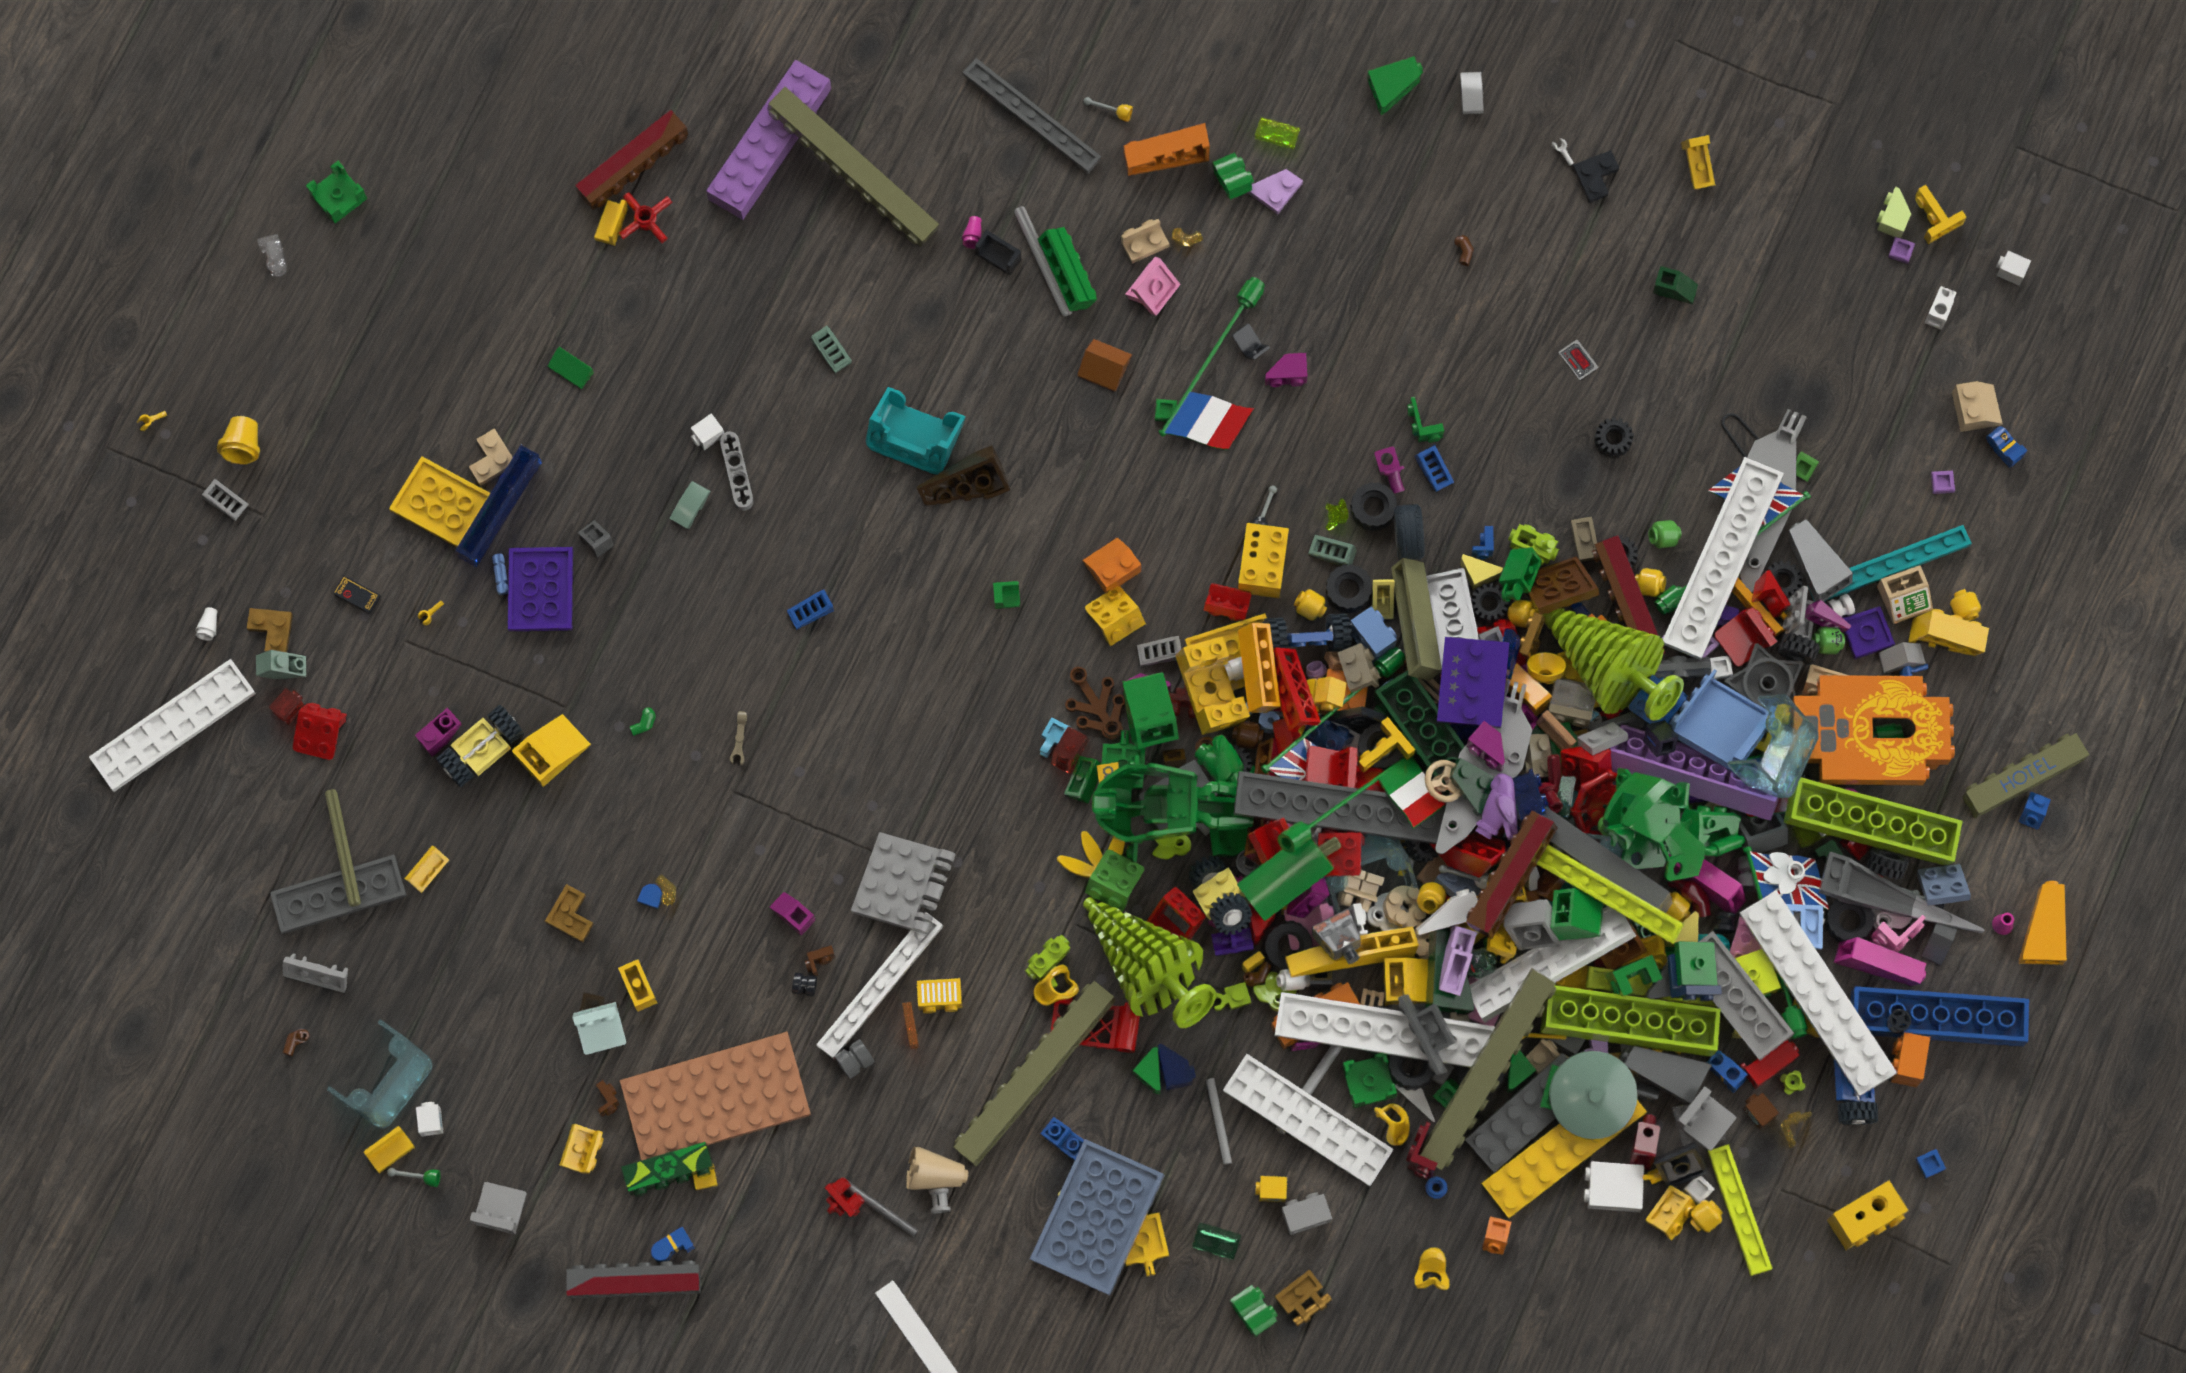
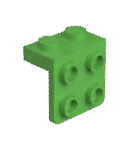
M1107 850L1090 876L1085 893L1123 912L1131 892L1144 872V867L1138 863H1132L1130 859L1112 850Z

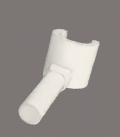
M1559 138L1562 142L1561 147L1558 148L1555 142H1552V147L1561 152L1570 166L1574 163L1567 153V143Z

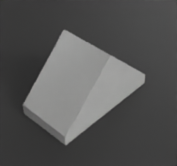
M1902 642L1878 653L1884 673L1902 670L1905 666H1911L1912 668L1926 664L1919 643Z

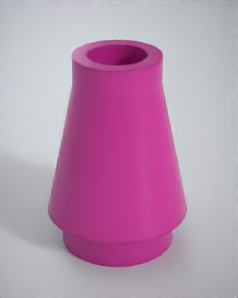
M977 216L969 218L962 236L963 245L972 249L975 248V245L982 237V220Z
M2004 913L1995 916L1992 921L1995 932L2000 935L2009 934L2014 927L2013 915Z

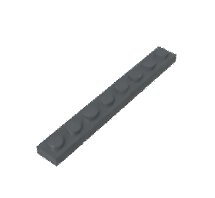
M977 58L963 71L965 78L1087 174L1100 162L1101 156Z

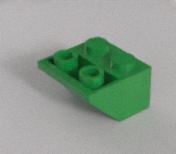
M1576 888L1554 890L1550 928L1559 941L1600 937L1603 903Z

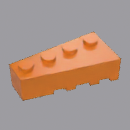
M1205 123L1141 141H1132L1124 145V158L1128 176L1209 161L1210 144Z

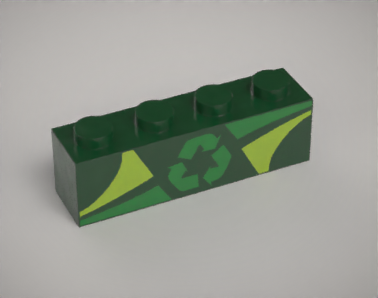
M706 1142L621 1167L627 1190L630 1195L634 1194L635 1197L645 1195L647 1190L653 1188L656 1190L665 1189L669 1183H685L689 1181V1177L696 1174L698 1177L710 1175V1170L714 1169Z

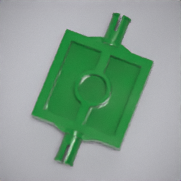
M1121 730V741L1119 743H1103L1102 765L1118 762L1120 768L1128 764L1129 760H1132V757L1135 755H1139V765H1144L1146 747L1138 749L1135 745L1130 744V731L1126 730V738H1124L1125 730ZM1143 779L1137 780L1133 789L1143 790Z

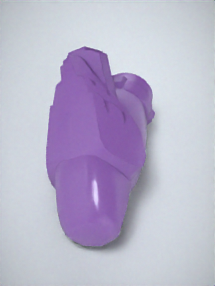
M1499 773L1491 782L1492 791L1486 800L1482 819L1476 823L1478 827L1475 831L1491 839L1493 835L1497 836L1499 829L1504 825L1507 839L1511 840L1513 835L1518 834L1514 781L1511 776Z

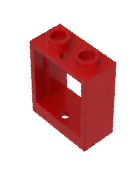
M1174 887L1162 897L1147 921L1155 926L1162 927L1164 930L1169 931L1170 934L1179 936L1180 940V936L1191 940L1207 916L1177 887ZM1169 906L1190 925L1185 934L1164 915Z

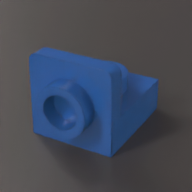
M1485 526L1484 533H1480V546L1472 547L1471 556H1476L1477 559H1487L1489 556H1493V526Z

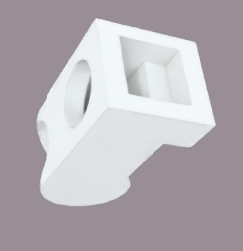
M1941 286L1924 323L1942 330L1953 305L1956 292Z

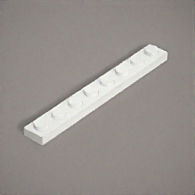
M933 918L932 922L928 923L930 925L928 934L912 930L907 934L816 1044L818 1048L832 1059H835L834 1056L840 1053L943 928L940 922Z

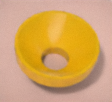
M1548 652L1532 655L1527 661L1528 673L1539 683L1552 684L1565 674L1566 663L1563 658L1556 654Z

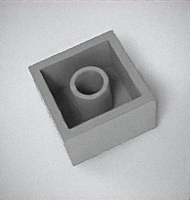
M1548 900L1518 902L1512 905L1505 917L1504 928L1519 950L1560 945V941L1550 928L1552 906Z

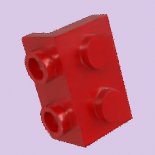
M1211 583L1204 611L1214 616H1229L1230 619L1235 621L1245 620L1252 593Z

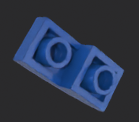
M1055 1117L1052 1118L1041 1132L1045 1139L1075 1161L1084 1139Z

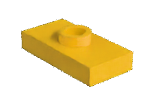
M431 846L405 879L422 893L449 859L436 847Z

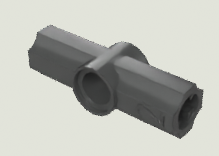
M1674 656L1668 658V660H1661L1655 676L1657 678H1666L1667 676L1676 675L1685 681L1689 678L1704 677L1706 674L1710 675V657H1703L1699 660L1685 656Z

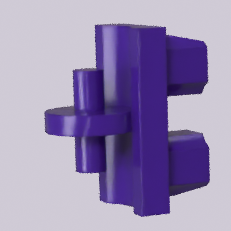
M1250 928L1241 929V932L1235 930L1233 935L1230 931L1228 935L1224 934V932L1212 934L1215 956L1254 950Z

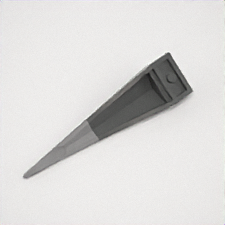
M1829 852L1818 893L1853 905L1916 919L1924 915L1926 917L1924 921L1978 933L1985 931L1983 928L1935 905L1927 906L1925 900L1886 880L1849 857Z

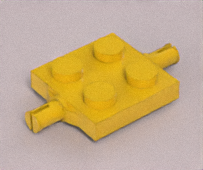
M1159 1213L1146 1215L1125 1261L1126 1266L1144 1264L1146 1277H1149V1268L1151 1275H1155L1152 1262L1160 1258L1169 1257Z

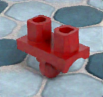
M841 1178L835 1183H829L825 1187L831 1194L826 1199L830 1205L827 1210L829 1214L836 1211L841 1217L845 1213L842 1208L850 1217L860 1213L858 1209L865 1200L858 1193H855L850 1198L844 1194L851 1187L846 1178Z

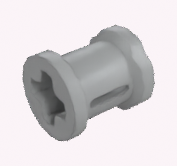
M938 1188L929 1191V1194L932 1195L933 1204L931 1213L951 1211L947 1202L948 1188Z

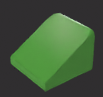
M1800 452L1796 459V476L1808 482L1819 461Z

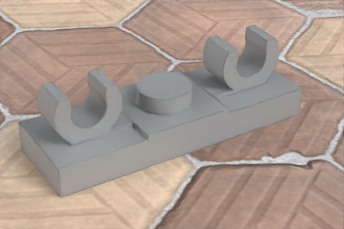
M293 953L290 957H285L283 961V976L344 993L347 988L348 968H344L343 972L337 971V965H333L330 969L320 964L308 962L305 956L302 960H297L296 954Z

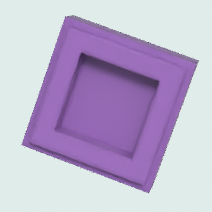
M1895 237L1888 258L1908 264L1915 243Z
M1953 471L1931 473L1933 494L1955 492Z

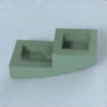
M692 481L669 519L689 529L698 511L703 508L711 491Z

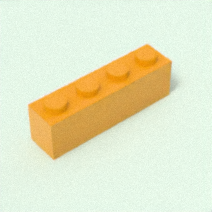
M1251 623L1238 630L1248 712L1267 713L1281 707L1270 624Z

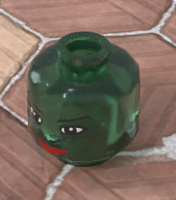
M1479 948L1471 952L1473 956L1467 972L1470 977L1482 979L1495 972V964L1498 961L1494 953L1487 951L1486 948Z

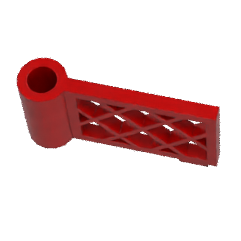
M1074 997L1055 1002L1051 1031L1054 1029L1053 1024L1058 1017H1061L1059 1006H1069ZM1124 1003V1006H1112L1108 1011H1114L1113 1019L1107 1024L1101 1019L1100 1022L1103 1027L1094 1034L1091 1031V1036L1079 1045L1134 1053L1140 1016L1134 1014L1128 1003ZM1106 1029L1111 1035L1110 1044L1100 1043L1096 1036Z

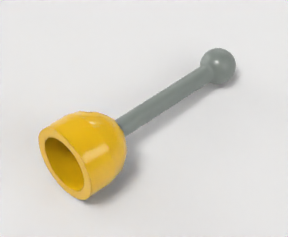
M1089 97L1084 99L1085 105L1091 104L1116 112L1120 120L1129 122L1133 106L1122 104L1115 108L1092 101Z

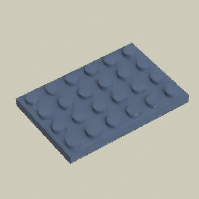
M1085 1139L1030 1260L1110 1295L1165 1175Z

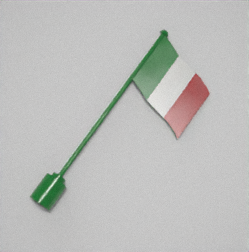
M1414 754L1408 760L1405 757L1400 759L1309 825L1300 821L1295 823L1278 836V843L1285 852H1294L1311 839L1312 827L1377 781L1380 782L1391 801L1405 815L1412 830L1446 806V802L1438 801L1429 794L1425 785V774L1415 761Z

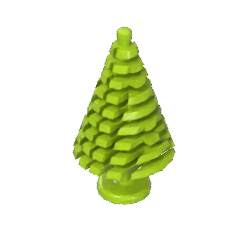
M1563 608L1548 614H1542L1545 617V624L1549 630L1551 628L1561 648L1564 651L1566 650L1565 655L1571 660L1573 667L1578 671L1579 676L1585 681L1589 691L1592 692V696L1606 714L1617 713L1619 709L1623 710L1629 706L1641 689L1649 694L1644 711L1646 717L1650 720L1656 721L1661 719L1674 707L1683 691V679L1679 676L1671 675L1664 678L1658 684L1649 679L1652 674H1656L1663 658L1664 649L1662 647L1664 646L1663 638H1660L1661 636L1624 627L1609 621L1599 620L1595 617H1588L1584 614L1576 615L1574 611H1565Z
M1092 897L1084 901L1083 907L1089 912L1088 918L1093 924L1094 931L1098 935L1100 944L1103 946V950L1108 957L1119 985L1123 989L1125 998L1128 1000V1004L1135 1015L1143 1017L1141 1004H1143L1144 1010L1149 1016L1158 1013L1154 999L1157 998L1159 1005L1162 1009H1165L1172 1004L1170 996L1174 1000H1180L1173 1012V1021L1179 1028L1193 1026L1209 1012L1216 999L1215 989L1211 985L1201 984L1188 991L1179 981V976L1181 975L1183 984L1187 988L1195 978L1191 966L1192 962L1197 970H1200L1203 962V949L1197 942L1188 940L1183 936H1180V940L1179 936L1170 934L1169 931L1164 930L1162 927L1155 926L1148 921H1143L1136 916L1133 919L1131 914L1127 912L1122 913L1120 909L1115 907L1110 908L1104 902L1097 904Z

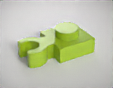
M1243 982L1224 988L1225 995L1216 993V999H1219L1221 1004L1215 1006L1214 1009L1215 1011H1221L1228 1004L1230 1010L1250 1005L1251 999L1246 983Z

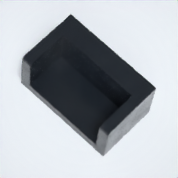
M988 230L984 232L975 245L977 256L1011 276L1022 260L1019 249Z

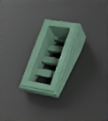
M825 326L811 336V342L835 374L852 363V360L828 326ZM831 342L833 343L832 346L824 350L825 346H827ZM836 349L838 350L836 354L829 357V354H831ZM843 356L844 359L836 364L833 363V361Z
M1315 535L1308 554L1342 566L1353 563L1357 549L1352 544ZM1320 543H1324L1321 552H1317ZM1331 545V549L1328 555L1326 554L1328 546ZM1337 548H1339V553L1337 557H1335L1334 555L1336 553Z

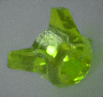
M1343 498L1340 499L1338 505L1326 504L1325 508L1328 510L1329 522L1325 528L1328 531L1338 524L1346 523L1349 513Z

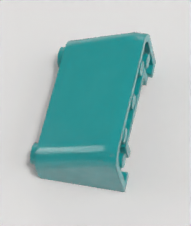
M888 387L870 417L866 436L867 447L877 453L932 474H939L944 470L964 425L965 416L956 412H948L943 420L905 406L906 398L904 394L899 390Z

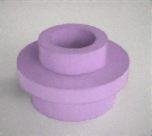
M1313 661L1306 667V675L1309 679L1323 678L1327 673V668L1321 661Z

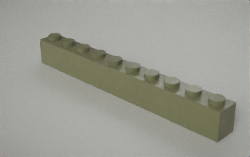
M784 87L768 103V114L774 120H779L783 123L784 129L790 134L794 133L805 148L809 147L812 149L818 160L821 162L825 161L835 175H841L851 189H856L860 192L861 198L867 203L871 202L881 216L888 217L892 221L891 224L898 231L902 230L907 234V239L912 244H918L921 247L937 230L939 223L787 87Z
M1531 968L1418 1153L1425 1158L1437 1162L1436 1167L1441 1170L1444 1166L1448 1167L1454 1158L1452 1155L1456 1147H1461L1466 1138L1463 1136L1467 1128L1471 1130L1477 1120L1475 1118L1478 1110L1482 1111L1488 1102L1486 1099L1490 1091L1494 1092L1500 1082L1497 1079L1501 1072L1503 1074L1506 1073L1511 1064L1509 1059L1512 1054L1517 1055L1522 1047L1520 1041L1523 1036H1528L1533 1029L1532 1021L1535 1017L1539 1018L1544 1011L1545 1006H1543L1546 998L1551 999L1556 991V987H1554L1555 981L1534 968Z
M1093 981L1091 985L1088 983L1081 991L1082 996L1077 1001L1074 1000L1070 1003L1066 1015L1063 1018L1059 1017L1053 1024L1054 1029L1049 1034L1043 1035L1039 1041L1040 1045L1035 1051L1031 1050L1025 1057L1026 1062L1022 1067L1018 1066L1012 1072L1011 1080L999 1087L997 1090L998 1095L994 1100L990 1099L984 1105V1112L979 1117L976 1116L969 1123L970 1128L965 1134L961 1133L954 1142L956 1144L954 1146L955 1150L972 1165L978 1166L1116 1002L1114 996L1097 982Z

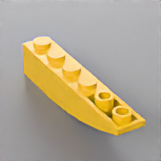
M1412 926L1361 935V946L1355 950L1359 959L1353 964H1348L1344 956L1333 960L1321 946L1286 956L1285 960L1290 977L1384 962L1385 958L1414 957L1419 946L1414 928Z

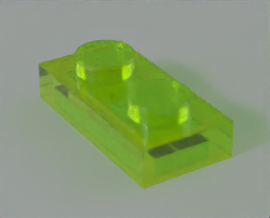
M1261 117L1255 138L1294 149L1300 128Z

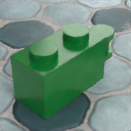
M1533 547L1510 550L1499 579L1503 587L1502 599L1504 602H1509L1511 599L1515 601L1520 600L1522 593H1530L1542 562Z

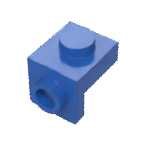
M2030 791L2019 822L2038 830L2046 816L2051 799Z

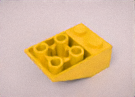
M562 714L529 735L512 752L525 769L544 787L591 744Z
M1385 958L1383 962L1385 1006L1399 1004L1398 997L1407 994L1413 1004L1426 1003L1428 959Z

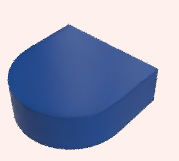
M648 884L642 888L637 902L658 909L663 897L662 891L657 885Z

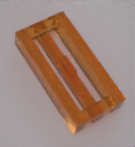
M911 1002L902 1003L910 1049L919 1048Z

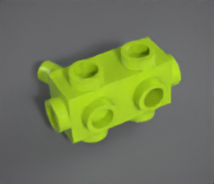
M1519 524L1517 530L1512 529L1508 538L1511 541L1510 548L1533 547L1542 560L1541 565L1543 563L1548 564L1550 559L1554 561L1559 552V549L1556 548L1558 541L1552 535L1547 533L1541 534L1530 525L1525 524L1523 526ZM1520 540H1526V541H1527V545L1524 544V543H1522V542H1519V541H1520Z
M1063 935L1057 936L1055 939L1050 938L1043 945L1044 950L1039 955L1035 953L1028 960L1029 965L1025 973L1032 980L1035 978L1038 981L1042 980L1070 952V947L1068 946L1070 942ZM1053 978L1051 984L1055 988L1058 984L1055 978Z

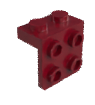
M1426 1122L1425 1127L1420 1125L1414 1140L1417 1142V1145L1411 1146L1406 1161L1409 1162L1407 1169L1414 1171V1174L1422 1179L1432 1178L1438 1164L1435 1161L1418 1155L1431 1123Z

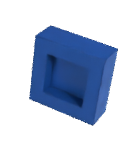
M1937 1149L1915 1159L1925 1179L1946 1169Z

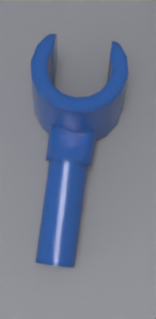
M1924 664L1912 668L1911 666H1905L1900 670L1899 674L1900 676H1912V673L1928 669V665Z

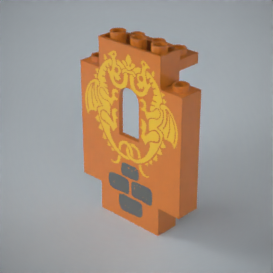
M1819 675L1817 679V696H1794L1792 699L1793 763L1819 764V782L1824 784L1923 785L1926 779H1929V770H1936L1939 765H1948L1951 758H1954L1955 748L1954 745H1951V737L1954 736V725H1950V717L1953 716V704L1949 703V697H1923L1927 694V684L1923 683V676ZM1872 718L1908 719L1913 722L1915 733L1910 738H1873Z

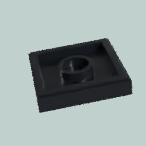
M1362 706L1336 711L1329 717V720L1351 729L1359 730L1369 728L1372 724L1381 723L1387 717L1389 718V716Z

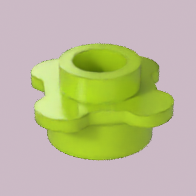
M1797 1070L1788 1075L1783 1074L1780 1077V1081L1785 1086L1784 1092L1788 1095L1797 1090L1803 1091L1805 1088L1801 1073Z

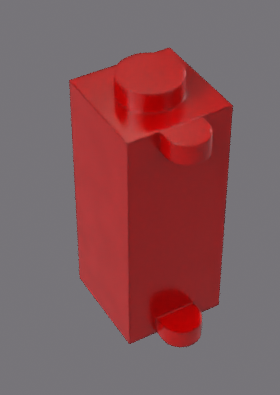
M1786 1040L1762 1060L1757 1059L1748 1066L1745 1063H1741L1739 1066L1748 1074L1747 1079L1756 1090L1799 1057L1797 1053L1799 1050L1792 1041Z

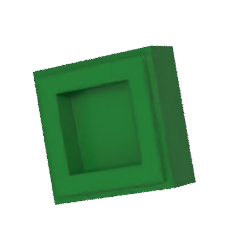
M1156 399L1155 421L1167 422L1177 407V400Z

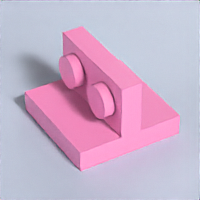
M1154 257L1125 295L1130 300L1142 303L1150 314L1157 316L1180 286V283L1160 258Z

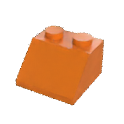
M1119 538L1114 539L1083 560L1085 566L1106 594L1111 589L1121 586L1141 572V563L1131 549Z

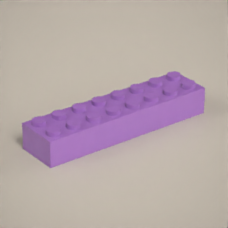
M797 60L793 62L706 191L709 201L742 220L748 214L798 139L794 133L790 134L784 129L783 123L779 120H774L768 114V103L784 87H787L816 113L831 91L830 79Z
M1621 724L1620 728L1628 733V740L1610 748L1613 772L1617 773L1618 768H1625L1631 774L1636 772L1663 778L1675 785L1679 782L1690 783V796L1771 821L1782 794L1786 775L1745 762L1735 774L1681 742H1677L1675 752L1656 757L1643 742L1645 731Z

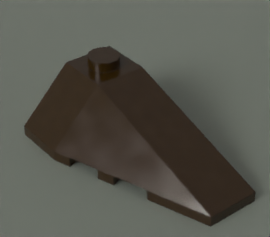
M991 445L970 454L917 486V490L926 506L951 503L953 500L964 499L965 501H971V498L980 497L990 499L1010 491V486L1001 461Z

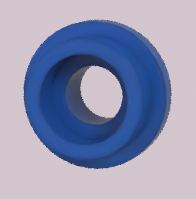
M1432 1177L1426 1183V1193L1434 1199L1442 1198L1447 1192V1183L1441 1177ZM1435 1184L1439 1185L1440 1191H1433L1432 1186Z

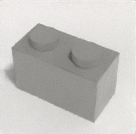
M1318 1192L1305 1196L1306 1200L1298 1202L1297 1199L1285 1203L1281 1211L1289 1235L1332 1221L1324 1194L1318 1195Z

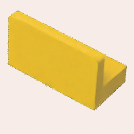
M621 200L620 204L607 201L594 236L596 241L615 246L618 233L628 211L625 200Z
M398 1126L363 1153L380 1174L414 1149L415 1146L400 1126Z

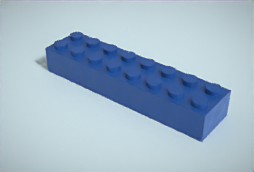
M1854 987L1851 991L1850 1002L1873 1036L1900 1038L1903 1033L1896 1034L1891 1032L1887 1027V1019L1893 1011L1902 1009L1911 1016V1024L1905 1032L1930 1037V1040L2024 1046L2028 1042L2029 999Z

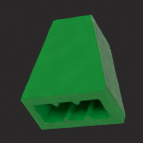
M1415 57L1368 71L1367 81L1380 115L1385 114L1420 83L1423 69L1420 62H1416Z

